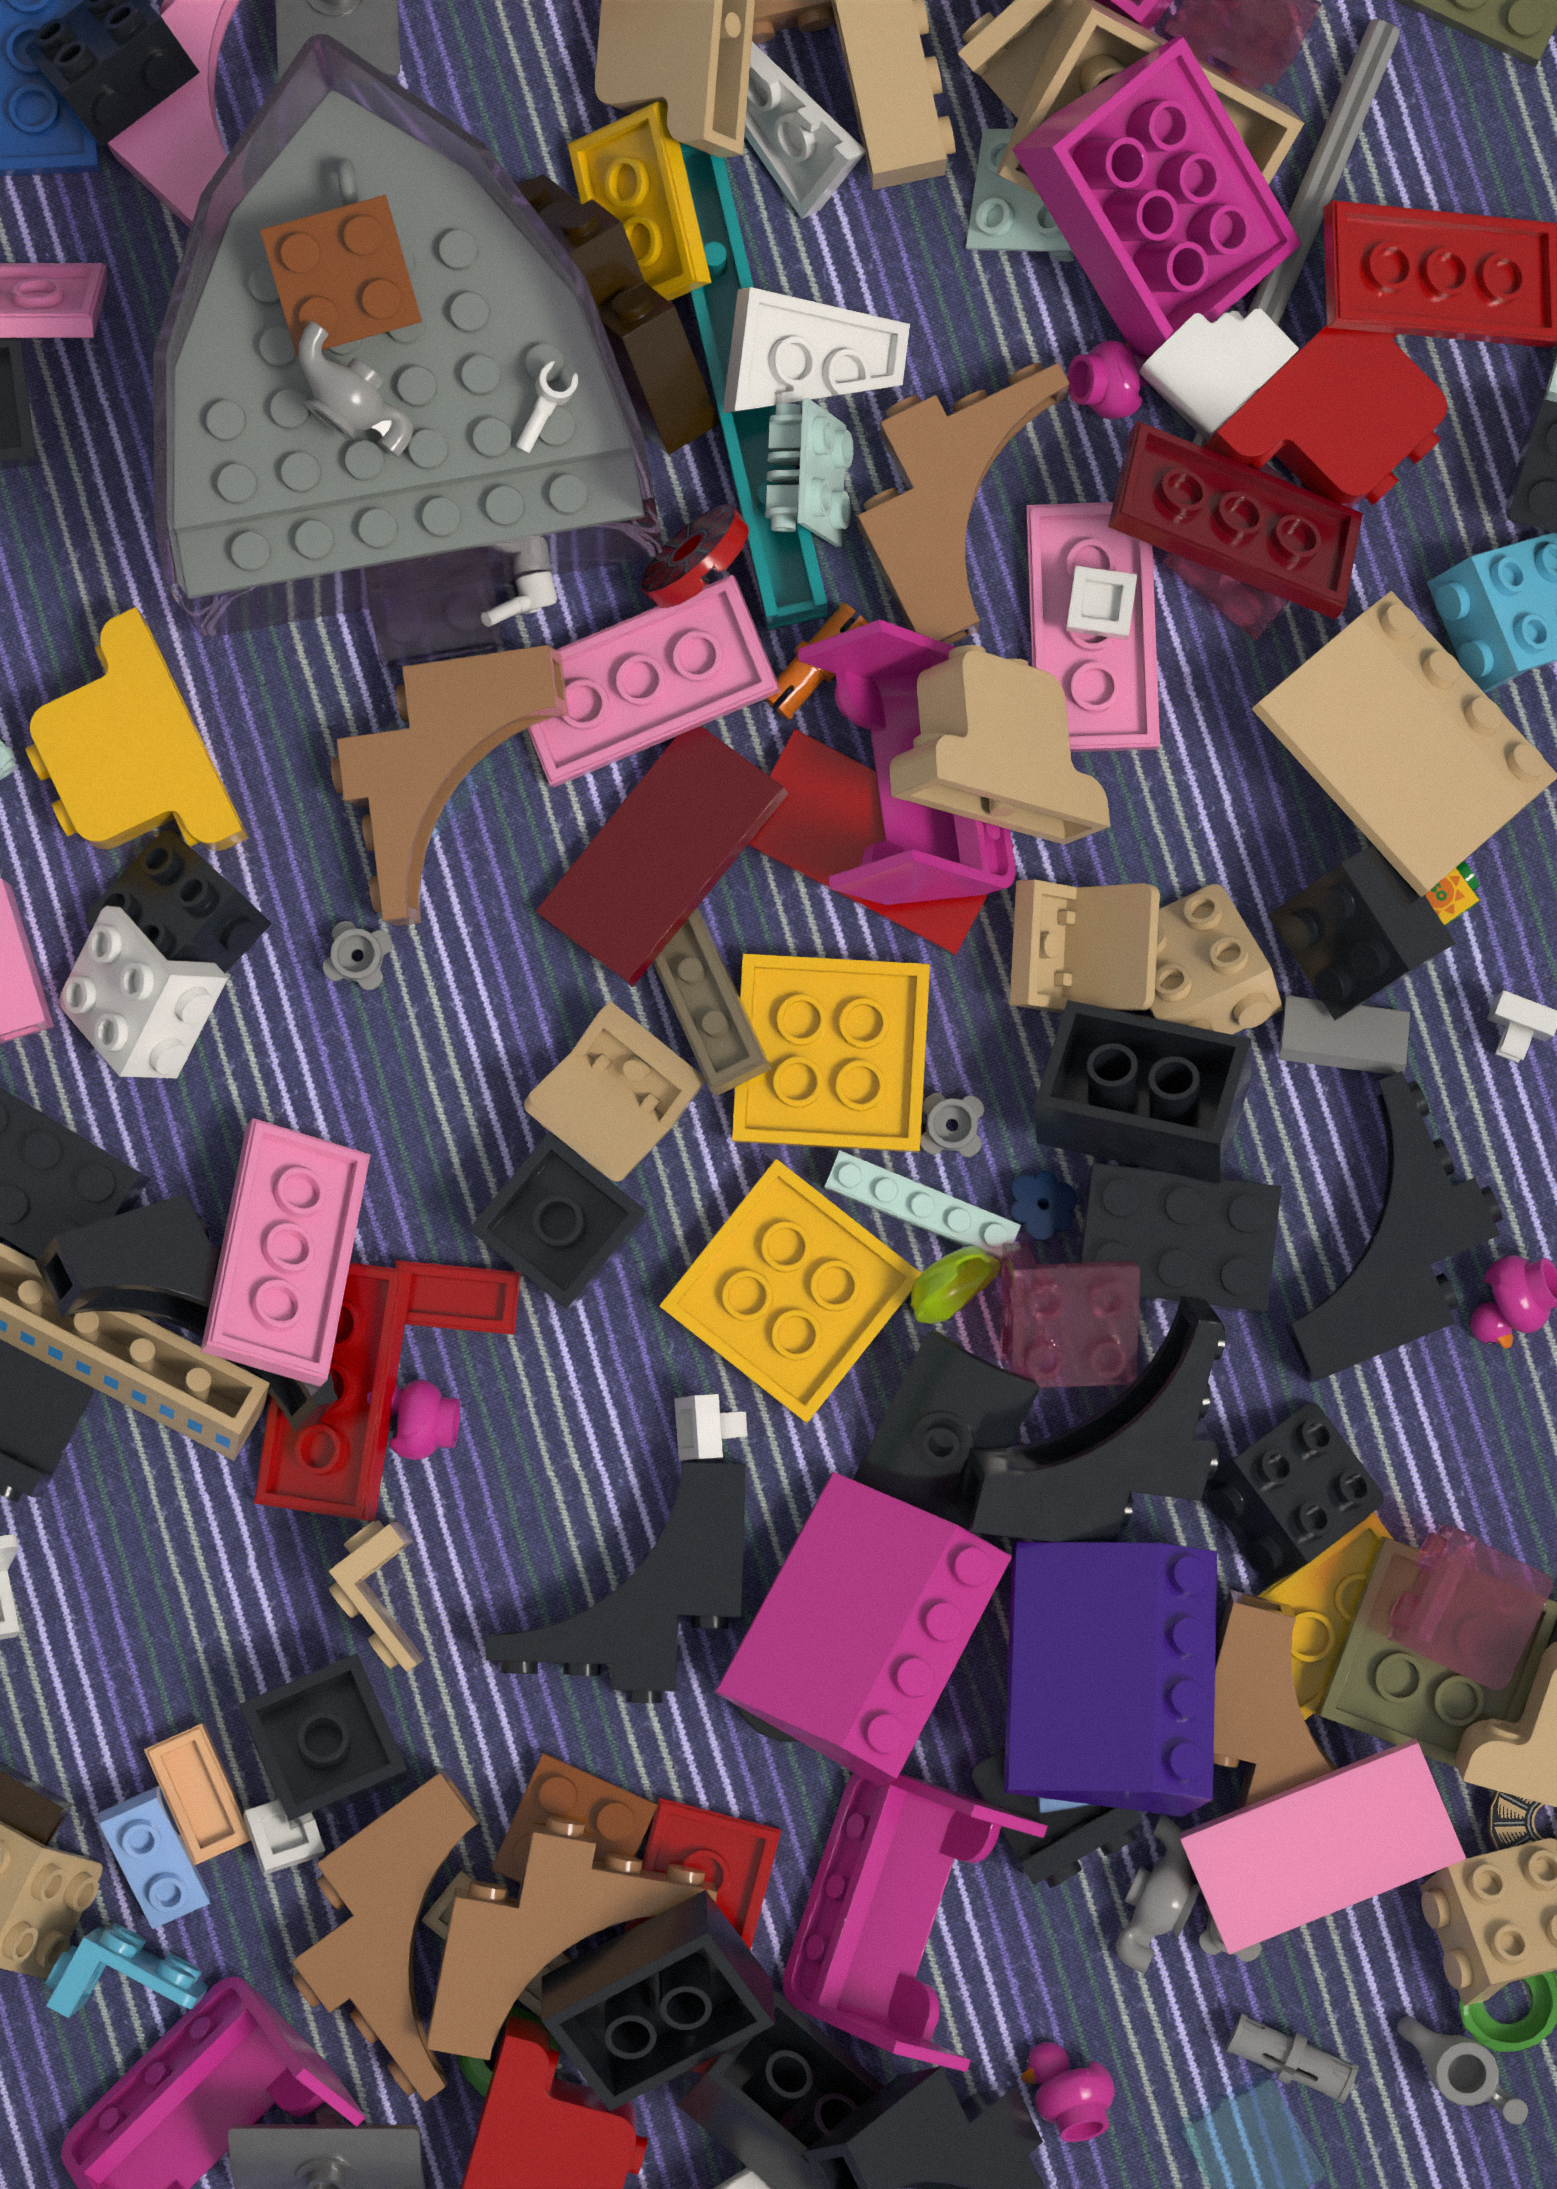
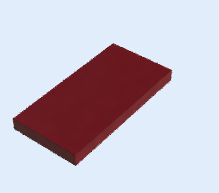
M1137 420L1128 434L1108 527L1336 620L1346 606L1363 513Z
M699 726L680 734L670 743L535 912L633 988L789 793L781 784L704 727Z

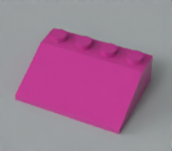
M1183 36L1173 38L1058 110L1012 149L1134 355H1153L1194 313L1202 314L1210 323H1213L1302 245Z
M833 1472L830 1474L714 1693L873 1784L881 1786L898 1778L1012 1556L952 1522Z

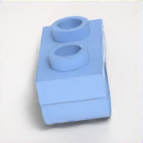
M156 1786L107 1808L98 1814L99 1825L152 1929L210 1904L209 1892L196 1866L192 1862L160 1786Z

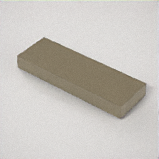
M697 907L653 963L710 1091L715 1096H718L772 1068L705 919Z

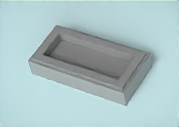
M1286 995L1282 1015L1279 1060L1389 1075L1402 1071L1404 1074L1407 1062L1410 1012L1361 1005L1334 1021L1322 1000Z

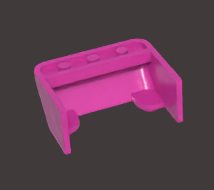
M880 619L798 649L800 662L835 673L837 682L835 701L838 709L843 716L850 719L854 724L871 732L886 841H880L866 847L860 867L830 876V889L881 904L891 905L986 895L1008 888L1012 885L1015 878V860L1009 829L898 799L891 795V761L895 756L913 749L914 738L921 735L917 696L918 676L922 671L949 660L948 652L956 647Z
M853 1773L846 1784L784 1971L783 1991L786 2000L796 2009L893 2054L967 2072L970 2059L931 2042L939 2020V2001L934 1989L930 1985L915 1979L954 1859L972 1864L984 1860L996 1845L1001 1826L1044 1838L1047 1825L991 1803L902 1773L899 1774L897 1779L881 1786H877L858 1774Z
M228 1977L216 1983L203 1996L202 2000L193 2009H190L71 2128L62 2145L61 2159L78 2189H190L229 2150V2127L234 2124H255L275 2103L288 2115L300 2117L319 2108L326 2102L356 2127L366 2117L331 2066L265 1998L241 1978Z

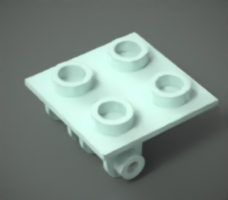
M983 129L966 249L1050 251L1049 257L1053 260L1063 262L1074 261L1072 249L1041 197L997 173L1014 129Z
M803 398L802 414L800 405L791 403L777 404L776 415L769 417L768 448L779 452L769 453L767 461L777 465H800V469L767 472V480L774 483L799 485H767L765 517L771 519V530L795 531L797 521V523L833 546L842 547V529H846L849 526L851 518L849 495L844 491L845 468L850 467L853 460L851 433L849 430H846V425L809 398Z

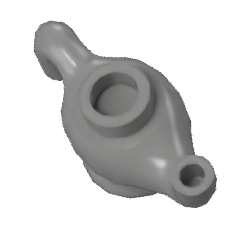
M310 321L304 329L299 343V361L313 393V399L304 401V405L328 427L352 442L355 441V431H363L370 428L377 430L381 436L378 441L380 446L398 458L410 442L414 428L410 417L402 409L383 401L378 390L384 381L367 365L356 358H352L347 366L326 359L322 354V344L329 334L317 323Z
M1162 1815L1152 1836L1164 1843L1166 1847L1165 1855L1153 1867L1152 1872L1142 1867L1139 1868L1124 1901L1136 1908L1133 1912L1132 1920L1120 1932L1116 1942L1117 1957L1126 1966L1145 1974L1155 1952L1149 1946L1153 1937L1173 1931L1178 1940L1201 1889L1199 1883H1192L1191 1864L1179 1837V1833L1184 1831L1172 1820Z
M1404 2016L1398 2021V2033L1420 2052L1429 2078L1435 2088L1448 2100L1464 2106L1488 2102L1511 2124H1520L1526 2120L1528 2116L1527 2105L1520 2098L1501 2088L1499 2085L1498 2065L1494 2056L1487 2048L1474 2039L1462 2035H1446L1433 2032L1412 2016Z

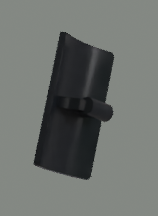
M938 1331L928 1332L854 1476V1481L967 1530L968 1525L956 1504L970 1448L995 1449L1010 1447L1039 1392L1038 1384L1031 1378L1015 1374L981 1359Z

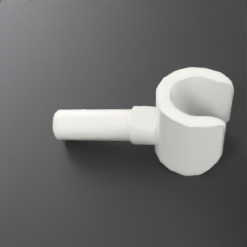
M555 361L546 364L537 378L535 387L538 399L515 445L528 453L531 452L548 417L552 415L555 407L567 403L577 388L578 375L576 372L567 390L557 392L548 386L546 377Z
M539 572L516 579L519 597H515L481 614L483 624L490 627L513 615L521 613L532 614L539 611L542 607L555 604L557 595L551 572Z

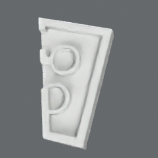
M752 42L744 135L800 218L804 219L821 210L867 151Z
M752 287L739 289L737 292L723 413L799 402L803 398L811 400L903 385L910 324Z

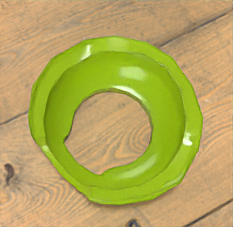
M977 1246L962 1248L934 1262L920 1274L912 1288L910 1306L914 1310L916 1320L920 1323L932 1324L950 1319L991 1283L1001 1269V1262L993 1256L987 1255L984 1249Z

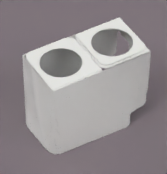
M1261 308L1254 309L1246 318L1238 311L1224 313L1213 323H1210L1202 314L1194 313L1143 364L1139 373L1208 442L1220 427L1294 357L1299 348Z

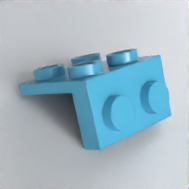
M1557 533L1545 534L1471 556L1427 582L1435 601L1436 609L1441 616L1458 657L1460 667L1484 693L1494 690L1528 670L1557 662Z
M113 1923L110 1929L98 1926L83 1937L78 1948L72 1945L68 1952L63 1951L45 1983V1986L54 1990L46 2006L70 2018L86 2004L106 1965L188 2009H193L202 2000L209 1987L198 1980L202 1972L198 1967L173 1954H168L165 1960L157 1958L142 1949L146 1943L143 1937L121 1925Z

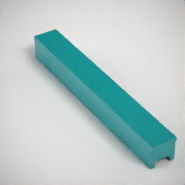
M681 143L680 147L711 278V283L689 292L740 514L749 527L747 544L767 630L828 617L827 600L811 531L797 523V521L795 531L771 530V519L765 517L767 485H799L774 483L767 480V472L796 470L795 465H777L767 461L769 453L779 452L768 448L769 417L776 415V405L723 413L737 292L739 289L754 288L724 158L715 157Z

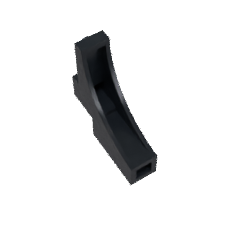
M1402 1071L1381 1079L1372 1085L1382 1116L1387 1149L1386 1185L1375 1229L1363 1254L1336 1290L1306 1315L1295 1322L1285 1325L1309 1383L1319 1381L1454 1324L1455 1321L1450 1311L1458 1308L1455 1293L1444 1273L1435 1276L1431 1264L1500 1235L1495 1223L1502 1221L1503 1217L1490 1187L1486 1186L1480 1189L1475 1177L1453 1187L1451 1186L1447 1175L1454 1173L1455 1169L1449 1152L1441 1138L1431 1140L1422 1119L1430 1115L1424 1094L1415 1080L1409 1083L1406 1082Z
M182 1194L55 1235L37 1258L35 1264L61 1317L93 1311L126 1312L164 1320L203 1337L222 1245L212 1248L205 1221L198 1213L194 1212L186 1194ZM241 1364L252 1374L269 1382L268 1392L281 1408L294 1431L316 1424L338 1400L330 1372L328 1380L319 1387Z
M1186 1296L1181 1297L1172 1325L1151 1362L1118 1398L1097 1414L1057 1435L1029 1444L995 1449L970 1448L956 1504L970 1531L1050 1542H1117L1120 1528L1128 1525L1132 1515L1133 1499L1131 1492L1201 1501L1207 1479H1212L1216 1473L1219 1450L1217 1443L1200 1419L1205 1417L1210 1404L1208 1380L1213 1361H1218L1221 1358L1226 1341L1225 1327L1207 1300Z
M682 1462L680 1486L669 1520L656 1545L639 1568L604 1600L565 1621L539 1629L514 1633L487 1634L486 1660L500 1661V1673L538 1674V1662L563 1663V1675L601 1676V1664H613L612 1690H626L625 1702L663 1703V1691L675 1692L677 1690L679 1615H691V1628L729 1629V1617L742 1616L747 1465Z
M942 2066L898 2075L804 2150L822 2189H1045L1042 2179L1029 2157V2154L1041 2145L1043 2140L1016 2086L972 2094L960 2104L956 2092L949 2083Z

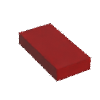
M395 1261L396 1269L413 1272L405 1325L515 1335L521 1282L520 1272Z

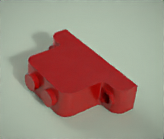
M1326 325L1220 427L1203 448L1257 470L1264 466L1273 456H1276L1311 492L1349 508H1353L1365 498L1373 507L1399 481L1391 471L1405 457L1415 465L1441 440L1433 430L1444 419L1447 411V402L1439 387L1394 342L1393 339L1398 334L1328 328Z
M508 2015L460 2189H623L627 2172L638 2175L640 2172L648 2137L636 2134V2111L630 2101L609 2111L591 2087L554 2078L560 2050L551 2048V2040L545 2028L534 2021Z

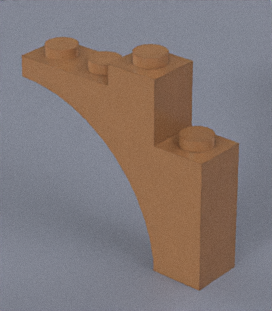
M1040 362L1031 364L1007 379L1010 384L1009 387L990 396L987 395L985 390L969 394L952 406L955 413L949 416L946 415L937 395L921 401L919 395L910 396L886 410L888 418L880 422V437L907 491L899 495L896 488H891L867 500L863 504L866 512L858 515L857 528L910 631L949 645L979 631L980 619L973 605L965 564V537L972 505L985 475L1007 443L1040 413L1067 398L1070 383L1059 362L1043 369Z
M550 645L403 666L404 684L397 685L396 699L400 718L403 722L409 721V728L337 739L339 756L332 757L331 759L333 785L338 794L343 793L344 801L358 808H370V814L363 815L362 829L367 850L369 852L375 851L377 875L370 877L369 889L373 909L376 913H382L383 921L397 927L421 923L420 891L426 851L434 827L446 803L473 767L493 749L521 731L549 719L568 715L561 653Z
M1229 1590L1216 1637L1214 1763L1227 1767H1238L1240 1760L1248 1762L1235 1809L1238 1810L1339 1768L1325 1754L1312 1735L1298 1705L1291 1660L1292 1632L1296 1617L1291 1605Z
M442 1770L317 1863L323 1875L316 1881L324 1895L338 1911L346 1905L353 1916L292 1961L299 1971L292 1976V1979L300 1993L313 2008L322 2003L328 2013H330L349 1998L352 2000L357 2008L350 2013V2016L359 2031L371 2044L380 2039L394 2059L387 2065L393 2078L408 2096L417 2091L424 2102L445 2088L450 2079L437 2060L434 2051L426 2048L427 2036L419 2014L414 1987L413 1960L417 1927L429 1888L441 1865L462 1837L481 1821L445 1770Z
M547 1817L546 1826L532 1824L517 1899L506 1897L507 1887L483 1881H470L469 1890L455 1888L427 2031L426 2048L490 2060L492 2047L501 2025L514 2002L529 1982L559 1954L593 1933L636 1918L658 1915L705 1889L716 1902L717 1889L714 1882L704 1881L705 1871L683 1865L669 1864L666 1874L641 1869L643 1860L622 1854L606 1853L604 1862L593 1861L596 1848L595 1837L592 1834L584 1833L585 1824L579 1821L560 1817Z

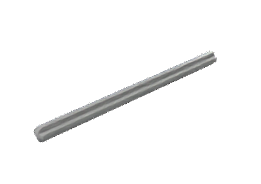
M1372 19L1369 22L1287 217L1302 245L1260 281L1246 317L1254 309L1261 308L1277 326L1279 325L1323 220V207L1330 202L1398 41L1400 30L1395 25L1380 19ZM1197 432L1193 443L1203 447L1207 441Z

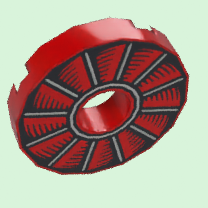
M724 504L712 508L693 519L658 551L646 567L640 580L641 591L661 608L680 605L700 593L703 587L707 585L701 577L712 568L718 573L722 570L725 571L742 550L749 535L748 524L744 521L742 515L734 506Z

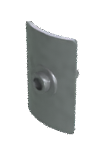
M275 0L278 79L282 83L290 85L307 80L338 76H370L392 79L400 73L398 0Z
M325 2104L317 2110V2125L234 2124L229 2127V2157L235 2189H426L422 2168L420 2128L416 2125H358L357 2127L355 2125H343L342 2115L329 2104Z

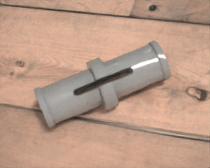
M1243 2013L1236 2022L1226 2048L1228 2053H1234L1276 2072V2079L1285 2084H1289L1291 2080L1336 2099L1341 2104L1345 2102L1359 2068L1354 2063H1348L1308 2045V2038L1299 2033H1295L1293 2037L1248 2018Z

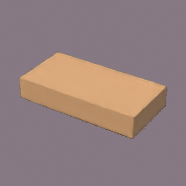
M205 1723L144 1749L194 1866L251 1840L243 1818L244 1813Z

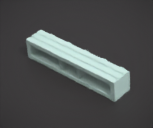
M840 1150L824 1188L964 1247H980L984 1249L987 1255L993 1256L1003 1263L1007 1261L1021 1226L1018 1223Z

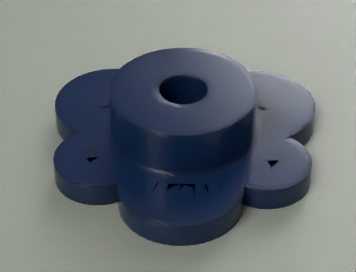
M1048 1170L1039 1172L1035 1178L1030 1175H1021L1012 1182L1010 1193L1015 1203L1010 1207V1217L1016 1223H1024L1025 1231L1031 1239L1045 1241L1055 1231L1065 1232L1072 1226L1073 1218L1069 1212L1075 1208L1078 1200L1076 1191L1072 1186L1066 1183H1057L1056 1176ZM1037 1203H1040L1044 1210L1040 1209Z

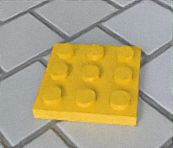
M743 954L740 999L772 1069L735 1087L732 1142L919 1153L930 964Z
M775 1159L659 1307L805 1423H808L912 1292L915 1280L921 1273L783 1163Z

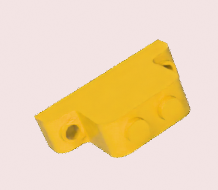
M134 607L113 617L104 625L101 631L100 645L95 646L106 674L98 680L41 706L36 710L30 722V733L34 744L26 747L25 750L39 779L44 781L51 777L61 799L51 804L65 834L69 837L78 832L92 846L99 849H112L176 819L189 847L199 843L206 849L221 851L248 839L247 832L144 616L137 607Z

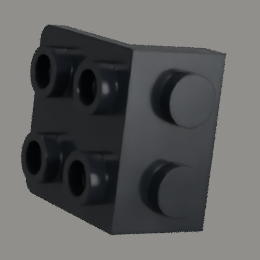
M83 0L82 3L62 18L53 19L40 27L34 39L25 48V52L32 62L61 93L101 148L200 73L165 21L146 0Z
M170 830L162 832L87 912V921L94 927L104 907H120L166 960L216 963L224 973L255 944L256 940L272 924L235 887L189 847L177 834Z
M0 1339V1495L19 1503L23 1493L30 1497L43 1496L93 1396L94 1388Z
M1315 1403L1305 1404L1245 1451L1218 1467L1214 1477L1207 1479L1203 1492L1212 1512L1225 1523L1244 1549L1250 1564L1263 1575L1270 1586L1310 1563L1378 1509L1384 1501L1381 1489L1321 1407Z
M1005 1748L979 1762L972 1770V1779L985 1802L1047 1825L1044 1838L1001 1826L1002 1832L1033 1885L1045 1879L1049 1888H1052L1066 1881L1082 1870L1078 1859L1099 1847L1104 1856L1123 1848L1137 1838L1133 1828L1144 1822L1137 1810L1099 1805L1039 1813L1036 1797L1004 1793Z

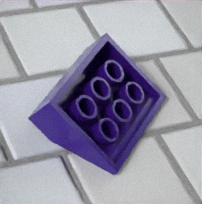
M1016 1542L1012 1545L1004 1793L1182 1817L1213 1800L1217 1551L1164 1543Z

